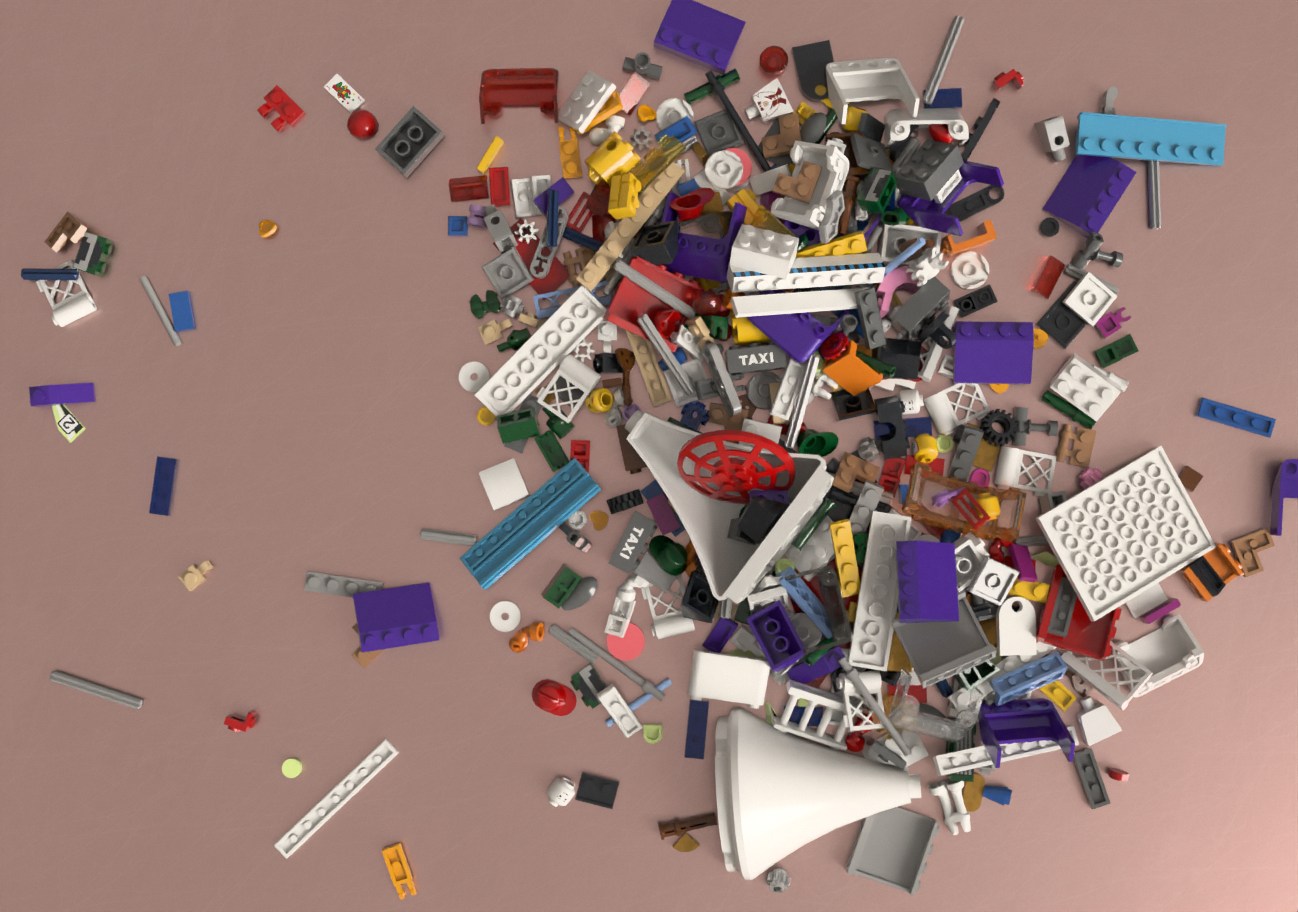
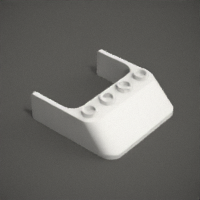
M878 58L832 62L826 65L829 100L841 124H846L847 102L878 101L880 99L902 100L912 118H917L919 97L899 60L895 58Z

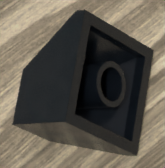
M676 221L642 227L630 248V252L654 265L672 263L679 251Z

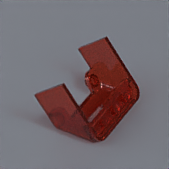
M554 68L487 69L483 71L479 92L481 124H485L486 115L496 116L502 111V107H540V111L544 114L554 115V121L558 123V70Z

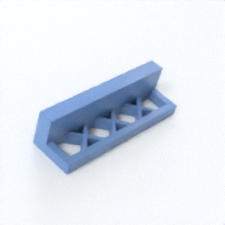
M609 280L599 282L590 292L602 305L610 304L612 300L611 293L609 296L598 297L593 293L597 287L607 285ZM580 286L534 295L533 299L537 318L551 316L561 306V304L556 302L559 295L566 294L570 297L569 293L575 292ZM557 295L554 300L550 298V296ZM546 297L552 301L548 308L540 309L538 299Z
M791 566L777 573L775 577H781L779 582L786 589L787 594L810 617L828 639L831 638L839 622Z
M1058 651L990 680L989 684L996 694L995 705H1002L1063 678L1067 665Z

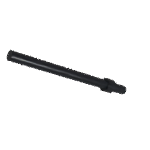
M712 71L707 72L705 76L713 87L711 88L712 91L720 98L764 172L772 170L724 92V86L718 82Z

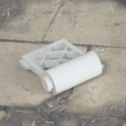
M71 259L53 269H66L70 266L72 269H75L73 268L74 261ZM80 273L77 281L66 280L69 281L66 291L57 289L60 280H56L53 287L47 286L45 280L36 281L40 292H45L52 307L53 315H51V318L56 326L64 327L97 310L96 304L89 295ZM73 283L79 284L82 290L75 295L70 293ZM55 293H63L62 301L55 304Z
M571 354L566 357L562 356L558 362L559 370L546 389L542 387L536 395L539 398L537 400L538 403L567 423H570L589 393L601 379L600 374ZM560 376L566 379L568 388L557 390L556 381ZM579 388L584 392L580 399H572V389ZM568 390L570 401L559 403L558 392ZM555 393L557 404L548 405L543 400L547 394ZM571 404L572 411L568 417L561 414L560 405Z
M958 383L923 400L939 434L943 433L944 436L955 432L953 428L974 418L978 421L987 415L990 408L978 384L974 385L972 395L963 392L965 383ZM950 391L959 393L956 403L949 401L946 393ZM962 395L971 398L968 408L959 405ZM974 400L980 401L984 409L979 412L972 410ZM957 408L967 411L965 418L960 421L956 416Z
M1001 446L994 484L998 485V489L1009 490V487L1034 491L1033 495L1042 497L1051 492L1057 456ZM1023 454L1029 455L1033 460V463L1027 467L1022 463ZM1044 458L1050 459L1049 468L1045 471L1039 464ZM1036 465L1041 474L1033 479L1028 470ZM1025 473L1030 481L1025 485L1018 484L1019 476ZM1042 476L1047 481L1045 489L1039 488L1035 482Z
M678 575L675 579L679 580L680 584L678 592L674 593L668 590L669 593L675 596L670 605L660 600L664 591L661 592L658 599L650 594L649 587L654 586L653 584L646 588H641L644 600L648 599L654 625L651 626L653 637L657 636L658 640L695 631L693 619L684 618L682 610L677 611L671 607L677 597L681 600L683 599L678 595L680 591L682 596L685 593L681 575ZM652 598L656 600L654 605L652 602ZM658 602L668 607L663 615L656 616L654 608Z
M878 670L858 672V677L870 694H876L877 704L884 712L880 689L882 683L880 672ZM840 673L839 677L836 678V686L843 695L846 714L843 716L844 728H848V732L885 728L881 721L880 724H874L869 720L874 711L864 697L860 696L862 694L855 684L849 681L845 675L846 673ZM849 696H855L860 700L856 708L850 704ZM862 704L871 709L866 717L858 711ZM855 714L864 720L860 726H853L852 718Z

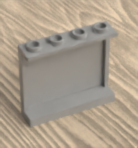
M965 590L957 591L959 622L899 623V615L892 621L894 631L922 688H926L996 657V650L993 644L989 643L966 598Z
M899 806L863 818L845 869L846 872L909 892L913 896L914 892L919 890L921 883L919 880L920 875L926 870L927 862L925 860L927 855H930L932 852L933 844L931 843L933 837L938 835V822L936 819Z

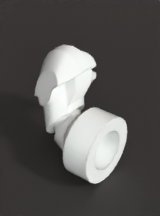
M615 115L606 118L605 124L608 128L593 127L589 134L590 141L594 145H601L614 131L618 133L619 129L624 127L625 118Z
M622 387L613 391V406L606 412L605 422L610 427L619 426L623 420L622 412L619 409V406L625 407Z
M632 574L626 578L627 581H624L622 586L617 588L616 597L626 601H633L636 595L633 587L646 588L651 583L637 574Z

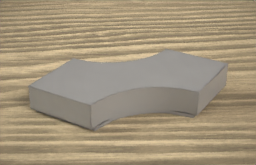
M836 190L826 199V212L818 226L821 243L827 244L838 234L839 218L845 210L842 191Z

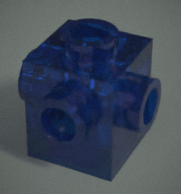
M697 400L695 403L689 402V404L684 405L681 411L683 416L680 423L699 431L701 426H705L709 420V410L705 409V404ZM694 412L698 413L696 418L693 417Z

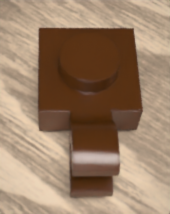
M917 238L898 244L900 254L915 243ZM933 239L925 240L926 244L903 263L921 257L923 255L922 250L935 246Z

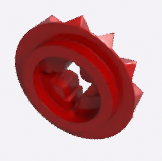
M842 332L832 334L823 342L820 350L821 355L827 360H834L837 356L841 357V353L845 352V348L849 345V338Z

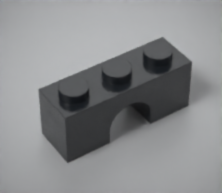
M898 396L874 399L877 409L876 416L879 423L889 422L893 424V429L890 433L879 436L884 459L908 456L907 449H910L908 437L905 438L904 431H907V423L905 419H902V413L905 412L903 401H900Z

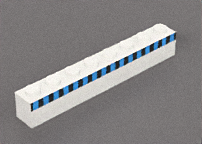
M879 253L795 258L786 280L730 266L729 262L727 280L732 293L882 283L886 267Z

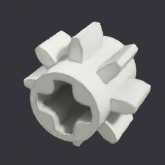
M525 219L524 224H517L519 231H515V234L521 235L519 242H522L524 239L529 244L532 238L537 240L534 235L539 232V229H533L535 222L528 224ZM525 228L528 230L530 228L531 234H526L525 236H523V229Z
M583 339L582 343L572 350L577 353L574 357L576 359L580 357L582 363H584L585 358L592 360L590 353H595V350H590V347L593 343L591 342L587 345L585 339ZM581 346L583 348L588 347V349L586 350L588 353L587 355L578 354L580 353L579 348Z

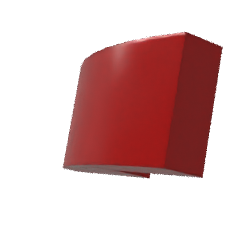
M571 440L570 461L576 458L588 473L590 441Z
M901 457L885 459L878 485L884 487V491L893 494V498H895L906 459Z

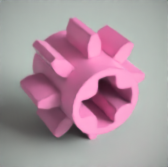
M1088 467L1079 476L1082 479L1080 485L1084 489L1102 480L1103 473L1097 467L1094 470Z

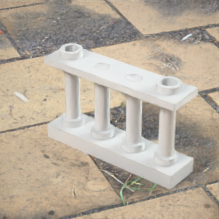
M789 679L786 688L790 698L782 717L773 716L774 728L783 733L790 732L829 745L835 750L842 749L846 751L847 745L845 739H842L846 730L843 717L835 736L824 733L833 711L837 709L843 711V716L846 715L843 697ZM803 698L808 701L800 723L790 722L789 718L797 699ZM849 699L850 704L854 708L860 703ZM815 705H825L826 710L817 730L806 727ZM862 706L858 709L860 713L863 712Z

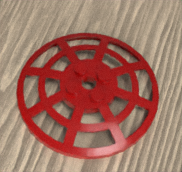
M716 430L697 435L682 446L677 460L680 476L692 489L709 498L733 504H748L750 501L748 491L753 488L765 491H788L794 483L796 474L794 461L782 446L766 437L738 430ZM723 441H741L754 444L755 446L751 452L725 449ZM709 442H715L717 451L707 453L701 458L691 452L694 448ZM762 448L767 449L780 458L784 464L773 468L768 461L758 455ZM686 456L696 463L694 475L686 474L683 470V462ZM728 456L744 457L746 459L743 460L739 458H729ZM716 457L721 459L714 465L707 463L708 460ZM755 461L762 465L766 470L759 471L757 467L752 463ZM701 467L712 472L711 477L701 476ZM788 470L789 481L784 487L775 486L777 481L776 473ZM770 476L771 481L769 485L758 483L759 478ZM706 483H715L720 488L714 490ZM726 492H739V493L741 494V496L729 495V494H725V493H726Z

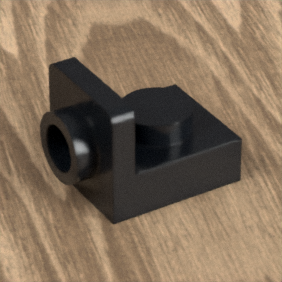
M615 353L595 354L593 359L595 372L598 374L623 373Z

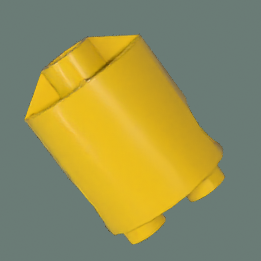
M615 131L584 160L585 164L589 167V173L587 174L589 179L597 186L606 185L610 189L612 176L627 174L641 160L634 151L631 152L633 147L626 140L622 142V138Z
M730 309L734 346H746L753 343L763 344L772 341L753 325L747 317L736 318L733 309Z

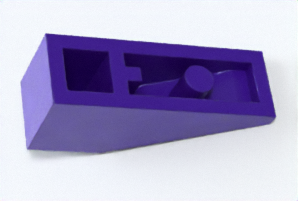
M94 383L29 387L30 404L33 407L95 402Z
M836 644L814 663L812 667L803 661L790 668L786 673L790 680L805 684L842 667L838 660L844 654L839 645Z

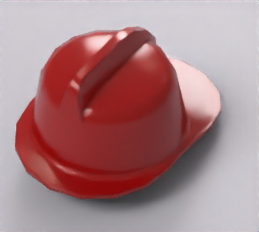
M711 188L694 190L672 200L670 207L677 211L678 217L682 222L695 219L701 215L704 204L711 201L714 197V190Z
M541 680L536 683L532 690V700L535 705L551 714L565 716L570 714L576 707L577 700L574 692L567 686L555 681Z

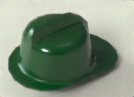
M807 429L801 435H798V454L827 456L836 449L839 439L833 432L820 433L814 429Z
M658 535L653 537L649 544L653 557L666 573L673 576L681 575L687 567L686 549L667 536Z

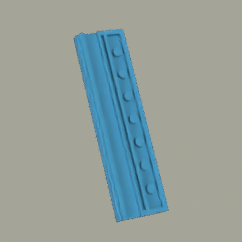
M1080 112L1077 116L1078 131H1076L1075 154L1212 166H1222L1224 163L1227 124Z
M574 458L459 559L475 577L478 584L486 590L594 497L601 488L580 462Z

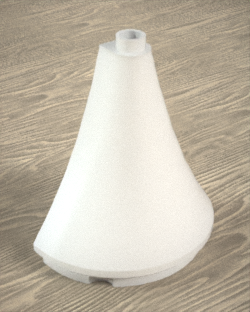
M639 410L630 417L625 425V429L630 432L626 439L646 463L672 503L700 559L712 594L718 600H725L729 597L738 604L757 587L760 581L774 568L776 562L787 552L792 545L791 543L823 501L822 499L834 480V477L826 472V460L820 455L789 453L796 466L795 480L788 490L790 506L763 542L756 543V545L729 539L727 535L731 519L739 518L740 510L747 504L722 502L700 494L682 479L678 471L677 460L682 446L688 440L701 433L677 426L651 413L645 412L643 414ZM723 441L725 449L751 452L753 449L752 447ZM709 442L694 448L691 452L701 458L707 453L717 451L715 442ZM762 449L758 455L768 461L773 468L784 464L780 458L769 450ZM687 456L683 462V470L686 474L694 475L696 463ZM728 456L729 458H739L743 460L746 459L744 457ZM716 457L708 460L707 463L714 465L721 459ZM755 461L752 463L757 467L759 471L766 470L759 463ZM701 467L700 475L711 477L712 472ZM788 470L776 473L777 481L775 486L784 487L789 481ZM770 476L759 478L758 483L769 485L771 481ZM706 483L714 490L720 488L715 483ZM753 488L752 490H749L748 493H750V491L760 490V489ZM726 492V493H725V494H729V495L741 496V494H740L739 492Z
M742 707L733 708L729 716L718 717L715 736V779L722 853L724 852L727 871H739L740 876L745 880H753L776 862L803 845L839 827L881 811L909 804L912 798H921L920 774L909 775L908 767H905L903 770L897 765L877 762L837 751L798 737L790 732H780L774 728L773 724Z

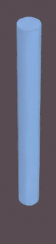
M923 238L918 239L887 264L884 277L925 245L926 241ZM867 283V284H868L870 287H872V286H874L876 283Z
M667 678L656 685L655 688L663 691L672 682ZM649 692L648 694L645 693L628 706L634 711L654 696ZM612 717L605 720L608 727L616 723Z

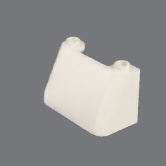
M954 108L918 109L917 118H912L908 109H892L887 112L884 118L886 149H890L895 141H901L908 137L910 124H918L919 129H929V124H947L949 135L954 139L951 144L958 145V147H962L969 139L968 125L961 113Z
M795 140L794 146L790 151V157L796 164L792 177L798 178L803 161L822 166V171L810 204L784 197V199L777 198L772 203L770 213L775 217L819 230L818 226L826 212V199L836 190L842 191L849 171V160L836 147Z
M1180 614L1166 617L1163 620L1162 628L1130 644L1122 641L1115 643L1153 673L1134 697H1139L1202 664L1204 651ZM1125 657L1116 658L1118 668L1129 667V662ZM1141 669L1132 670L1133 680L1142 679L1146 674ZM1130 670L1121 671L1125 681L1131 680ZM1127 684L1130 691H1132L1131 684Z
M693 648L687 695H690L692 700L702 701V698L745 703L750 708L759 709V705L764 704L770 665L767 659L762 657L756 660L755 657H744L713 651L707 653L703 649Z

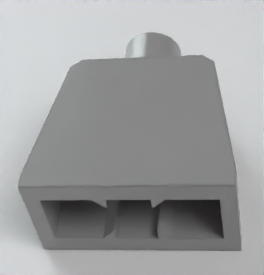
M1063 116L1051 117L1035 123L1044 151L1052 152L1055 162L1066 159L1064 147L1070 146Z
M495 205L487 206L484 209L487 215L484 217V220L499 251L503 253L512 247L518 246L502 211H497Z

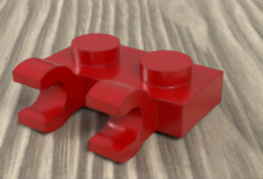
M278 85L264 97L267 103L260 106L257 110L264 119L273 110L280 115L271 123L278 132L286 123L292 127L305 114Z

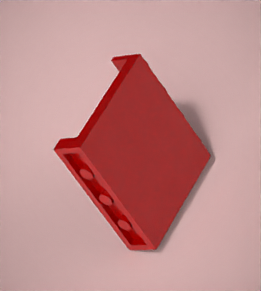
M633 255L628 264L690 307H693L699 293L704 292V289L699 287L700 283L692 279L688 282L683 279L684 275L676 271L670 273L666 271L667 267L662 264L654 265ZM623 275L603 319L650 341L637 322L638 317L647 314L651 322L654 323V318L658 311L662 309H675ZM680 313L681 320L675 322L676 331L673 332H679L680 326H684L688 317ZM670 337L663 338L671 352L675 353L678 346L671 341Z
M1057 564L1053 568L1047 602L1043 605L1036 631V641L1103 661L1111 654L1112 646L1110 641L1116 635L1117 627L1114 626L1116 620H1119L1122 610L1117 607L1098 620L1091 622L1077 596L1067 637L1063 638L1047 633L1061 578H1067L1061 565Z

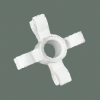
M936 247L929 249L927 254L919 257L905 271L906 273L913 272L911 275L912 281L919 279L918 287L926 284L927 280L933 278L940 269H945L949 261H941L943 258L942 253L935 255Z

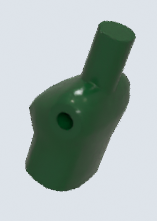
M890 207L881 215L882 223L892 226L906 224L909 219L907 213L902 208Z
M528 328L513 330L507 337L506 342L497 345L498 351L501 352L509 348L517 351L531 337Z
M544 407L542 409L549 417L546 425L560 440L575 427L571 421L567 423ZM561 410V414L567 417V415Z

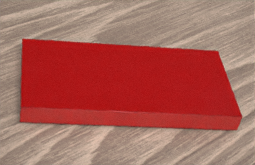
M520 218L510 229L518 243V246L515 248L530 271L540 238L535 234L534 236L537 240L532 238L529 244L524 239L522 242H519L521 235H516L515 231H519L517 224H524V221ZM525 228L523 229V236H525L526 234H531L530 228L528 230ZM547 246L541 250V254L544 257L549 256L551 253ZM555 256L548 275L542 279L533 276L534 280L528 284L539 295L556 291L570 276L567 268ZM540 257L538 260L541 261V265L535 268L537 274L544 271L542 263L545 262L547 264V261L542 260Z

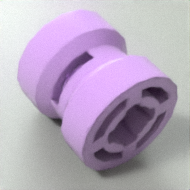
M470 204V217L467 218V224L485 227L484 217L486 213L484 209L486 207Z
M632 403L631 406H625L623 409L624 419L628 422L636 411H641V408L635 403Z

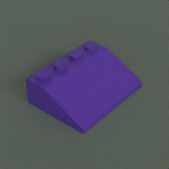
M672 0L655 37L654 47L723 75L727 70L746 22L693 0Z
M1077 154L1042 210L1088 239L1092 232L1098 233L1137 172L1111 157Z
M955 322L952 327V332L956 337V342L953 345L954 383L1031 384L1034 343L1033 322Z
M896 541L899 623L959 622L955 544L929 541Z
M429 582L353 594L361 652L439 640Z

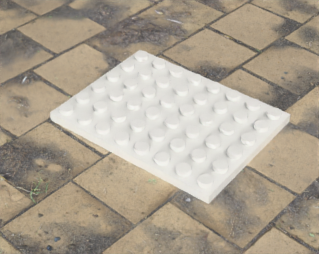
M1162 446L1154 448L1035 518L1091 622L1098 620L1216 548L1214 541Z

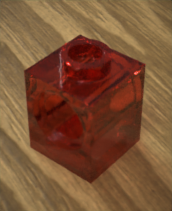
M599 183L586 207L592 214L601 217L608 211L611 189L602 183Z

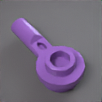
M959 487L952 491H942L931 498L933 501L932 505H937L940 508L949 502L947 499L955 498L964 489Z

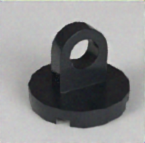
M945 311L942 312L918 336L919 341L923 343L930 336L941 348H951L956 342V337L943 323L950 315Z

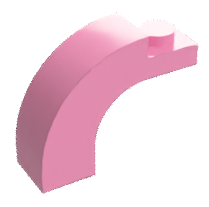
M908 266L892 270L883 278V282L879 283L875 288L882 319L889 312L893 292L907 290L916 293L922 287L917 286L919 279L912 281L911 275L913 272H905Z

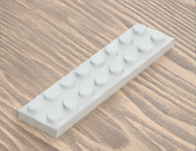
M581 285L475 393V396L496 416L511 413L558 365L562 356L566 357L600 323L607 309Z
M877 511L872 513L848 662L851 666L887 671L894 629L892 621L895 620L898 605L895 545L896 541H908L912 517Z

